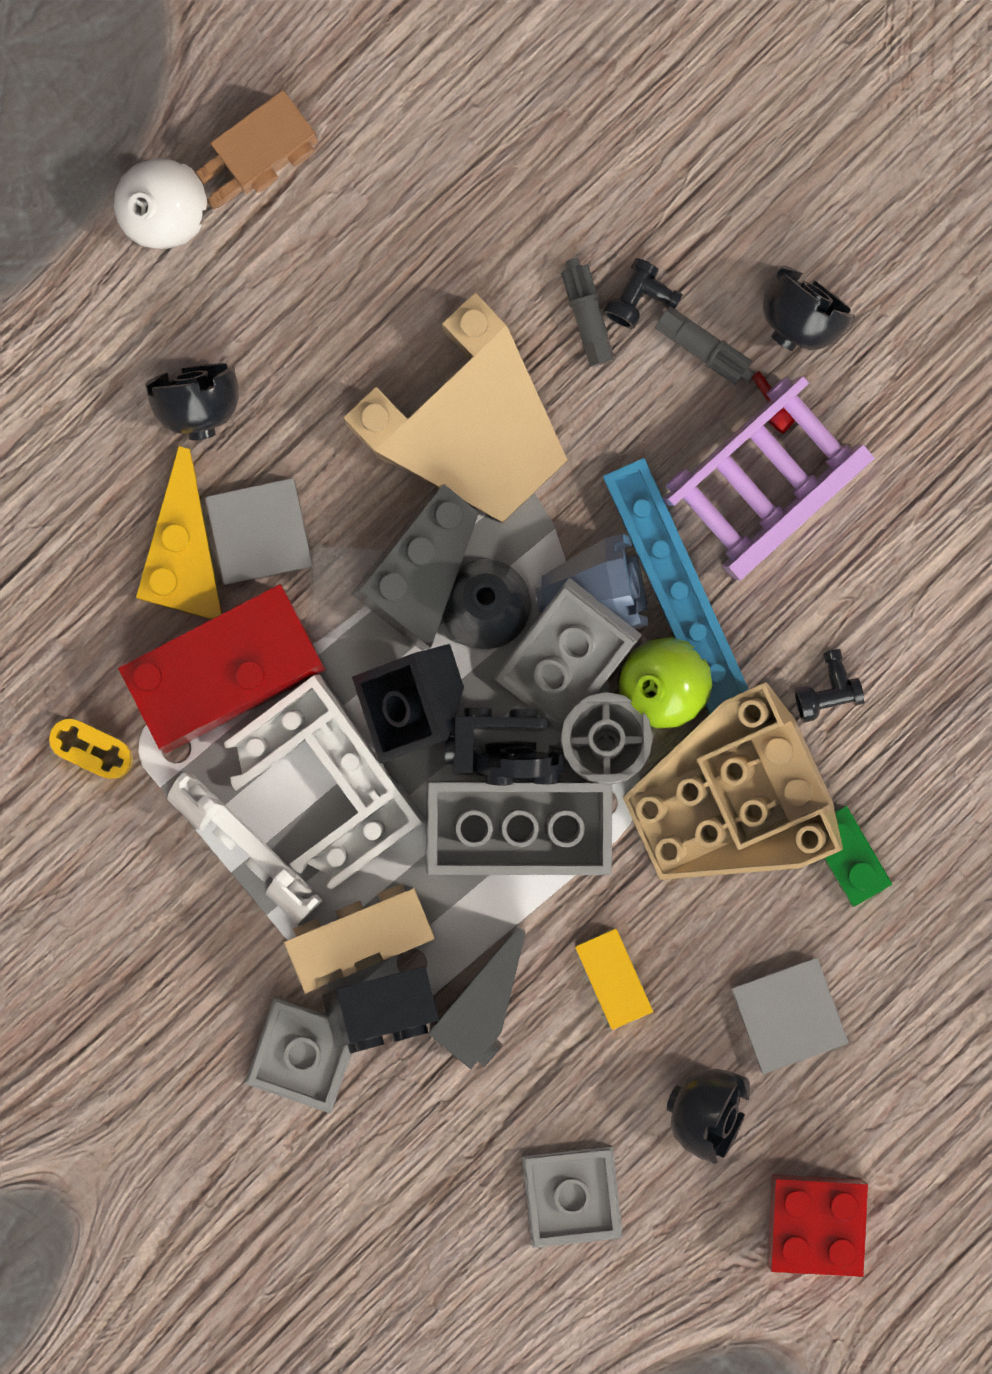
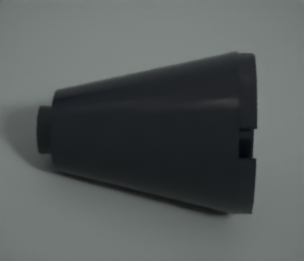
M491 559L471 561L459 568L442 618L451 634L465 645L486 650L498 648L514 640L524 629L531 609L529 590L520 574L509 565ZM488 591L494 594L495 599L489 605H482L477 600V594Z

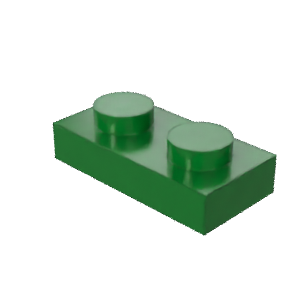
M844 806L835 812L843 850L823 859L850 905L855 907L893 884L847 806Z

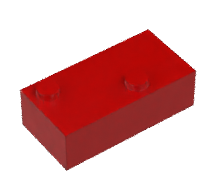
M281 584L118 668L158 748L165 754L306 682L312 676L327 671Z

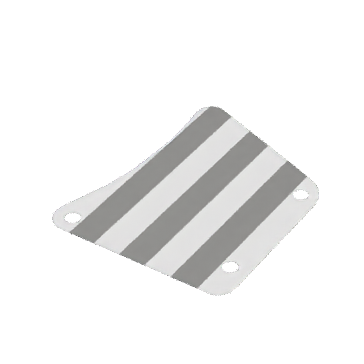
M536 492L503 523L478 511L479 515L460 567L480 559L496 560L509 565L525 581L530 594L531 609L524 629L514 640L504 646L489 650L472 648L460 642L448 630L443 618L441 619L431 648L446 644L451 645L464 685L455 716H464L465 708H491L492 717H509L511 709H530L493 680V677L541 615L536 601L535 590L541 587L542 576L566 562L552 518ZM488 591L477 594V600L482 605H489L495 599L494 594ZM366 606L325 637L313 643L327 670L321 673V676L346 708L345 714L376 754L352 676L423 650L417 648ZM608 679L596 694L612 693ZM300 685L190 741V755L181 763L167 761L163 757L147 725L143 728L138 749L142 766L167 797L174 782L183 772L194 775L292 870L293 868L290 866V863L358 813L306 741L239 790H235L231 784L230 777L242 775L237 747L225 748L224 742ZM454 722L449 736H454ZM549 723L545 731L474 730L473 748L478 746L483 753H486L487 743L524 741L536 742L537 752L549 753V745L562 748V733ZM604 738L598 741L597 746L604 743ZM608 738V743L615 746L614 741ZM445 741L382 763L397 784L401 783L425 817L426 780L486 781V776L479 775L474 770L471 775L453 774V765L444 764ZM605 748V749H603L602 751H611V750H609L608 748ZM564 758V770L559 773L558 781H587L574 773ZM639 773L625 782L612 785V792L616 795L618 802L616 811L612 814V844L618 840L632 822V817L623 796L640 781ZM514 778V781H531V778ZM187 819L287 940L295 938L296 935L293 928L298 927V925L265 894L273 879L269 877L264 882L245 864L251 857L238 845L232 851L212 833L217 827L213 821L200 832ZM426 821L332 890L326 887L332 877L307 864L303 873L293 870L324 899L302 924L317 918L321 926L338 920L336 910L361 901L364 909L381 902L377 893L403 883L406 891L415 888L435 935L434 940L415 947L422 951L427 958L426 971L432 995H435L575 876L428 875L426 872ZM400 954L330 982L325 986L329 991H333L338 988L400 973L397 968V959Z

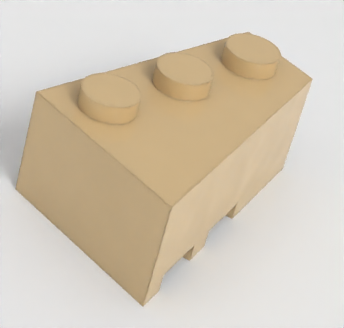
M403 883L377 893L381 902L364 909L361 901L336 910L338 920L321 926L317 918L293 928L296 937L285 941L284 944L305 994L434 940L435 935L416 889L413 888L406 891Z

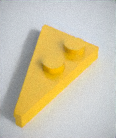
M179 446L136 598L212 620L222 614V608L220 607L216 577L209 550V540L201 508L191 450Z

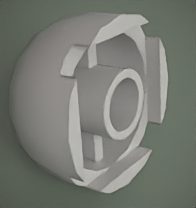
M605 692L586 697L569 712L563 723L561 744L564 758L574 773L590 783L613 785L625 782L640 772L649 758L653 736L649 719L644 712L641 715L632 707L630 703L632 700L624 695ZM604 738V743L597 746L598 741ZM608 738L614 741L615 746L608 743ZM605 748H608V749L611 750V751H602V750L605 749Z

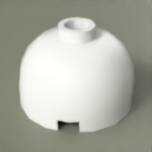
M154 158L134 165L122 175L115 189L113 208L118 225L128 238L144 247L168 249L186 244L199 232L202 226L199 223L202 219L203 210H206L207 198L203 184L192 168L167 158Z

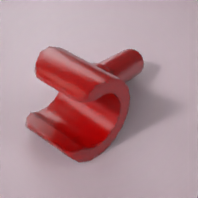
M761 371L754 374L752 380L769 402L771 399L766 394L772 387ZM783 407L767 422L783 434L791 427L795 420Z

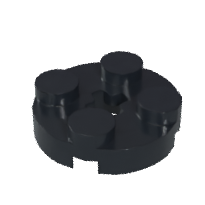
M505 741L487 743L486 753H483L478 746L473 748V770L478 772L479 775L486 776V783L489 785H512L514 778H531V782L535 784L558 783L559 773L564 770V753L562 748L554 745H549V753L537 752L536 742Z

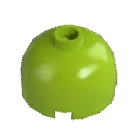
M674 637L649 640L634 649L621 666L618 679L619 693L632 700L630 702L632 707L641 715H643V712L645 713L651 727L663 729L684 725L695 718L709 702L713 686L710 667L705 659H701L699 653L693 649L695 647L688 641Z

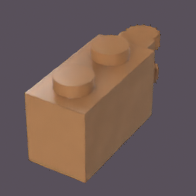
M280 91L210 143L216 157L197 170L195 174L203 185L210 182L225 169L228 170L233 179L215 190L207 199V202L215 210L242 191L246 195L253 189L257 193L267 189L278 179L276 172L289 163L297 166L314 153L315 150L312 146L318 142L316 133L285 91Z

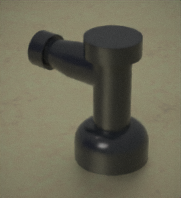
M635 258L631 265L633 273L620 299H611L603 310V314L607 318L630 329H634L639 321L640 313L636 305L642 293L655 300L667 303L666 306H671L674 309L683 295L676 290L672 291L666 285L656 280L659 269L640 258Z
M841 649L823 653L825 663H828L831 689L815 692L808 685L795 688L796 704L803 723L817 719L821 709L853 702L854 706L865 703L859 678L848 679L846 669L841 661L843 659Z

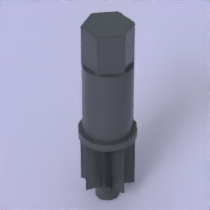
M579 258L567 260L568 270H564L561 275L568 295L569 306L573 309L590 367H595L614 361L615 358L598 303L600 298L596 292L589 265H580Z
M670 306L659 319L655 329L705 362V366L713 369L736 385L740 379L748 384L754 376L755 372L749 369L752 360L731 347L725 340L721 341L673 307Z

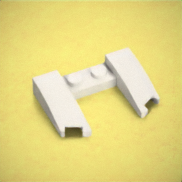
M321 674L312 676L224 742L225 748L237 747L242 775L230 777L231 784L235 790H239L305 741L312 748L358 813L290 863V866L293 870L303 873L307 864L330 875L332 878L326 887L332 890L425 822L426 817L401 783L397 784L384 765L379 763L376 754L345 714L346 708Z
M183 772L176 779L168 793L167 800L200 832L213 821L217 827L212 833L231 851L238 845L251 857L245 863L251 871L264 882L269 877L273 879L265 894L300 926L324 899L199 779L186 772Z

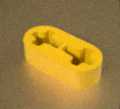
M64 719L56 723L50 732V746L55 754L100 777L118 779L126 775L132 767L133 755L127 744L86 723L74 719ZM73 727L78 728L77 737L89 743L87 750L84 751L78 747H71L68 752L64 751L65 742L59 739L60 733L62 731L70 732ZM114 746H117L120 749L118 756L124 760L122 766H112L109 772L103 769L105 761L93 755L96 747L104 751H111Z

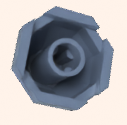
M620 534L604 538L543 575L541 587L535 590L540 613H543L562 586L571 578L594 596L598 602L608 607L634 629L648 626V617L639 614L640 611L647 610V598L640 564L637 556L628 558L625 551L626 548L633 547L630 537Z

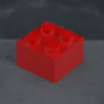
M772 1174L767 1266L770 1271L864 1277L868 1184L863 1179Z

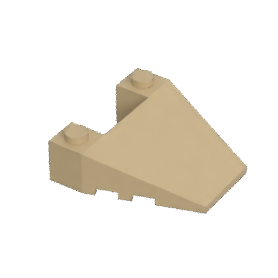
M474 293L442 323L443 332L470 359L452 378L408 419L377 387L362 399L343 419L346 426L379 459L393 464L434 487L445 484L470 506L503 523L568 460L507 325Z

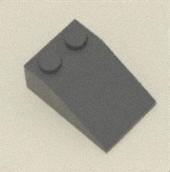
M519 925L441 1015L439 1021H436L430 1028L428 1033L469 1069H472L477 1062L485 1067L502 1047V1043L497 1038L502 1032L526 934L525 930Z

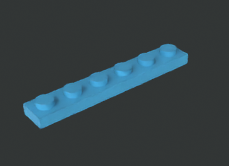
M642 458L604 475L603 480L674 638L688 641L695 647L693 649L699 653L702 660H706L710 667L713 686L709 702L705 706L710 715L722 702L749 690L646 460Z

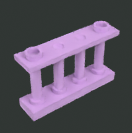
M787 376L780 380L767 392L766 395L771 400L691 473L687 468H684L666 484L670 492L663 497L664 502L667 505L675 506L683 498L728 549L726 555L729 559L722 567L735 580H742L875 459L864 445H854L852 448H849L847 444L841 446L797 396L809 384L804 376L794 378L792 381ZM783 407L828 457L826 463L830 468L817 479L814 475L808 477L764 427V424ZM748 438L752 439L795 488L792 493L796 498L784 509L780 505L775 507L731 458L730 455ZM715 468L719 470L761 518L759 524L763 528L751 539L746 535L741 537L697 488V485Z

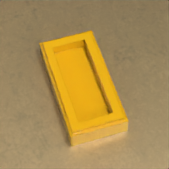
M617 928L575 946L611 1030L653 1012Z

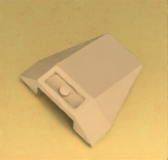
M767 682L722 702L623 796L624 802L660 880L799 869L843 850L834 805L795 718Z

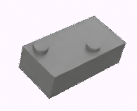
M426 780V872L428 875H612V784L590 783L588 781H558L556 784L542 785L532 783L531 781H514L512 785L496 786L489 785L486 781Z

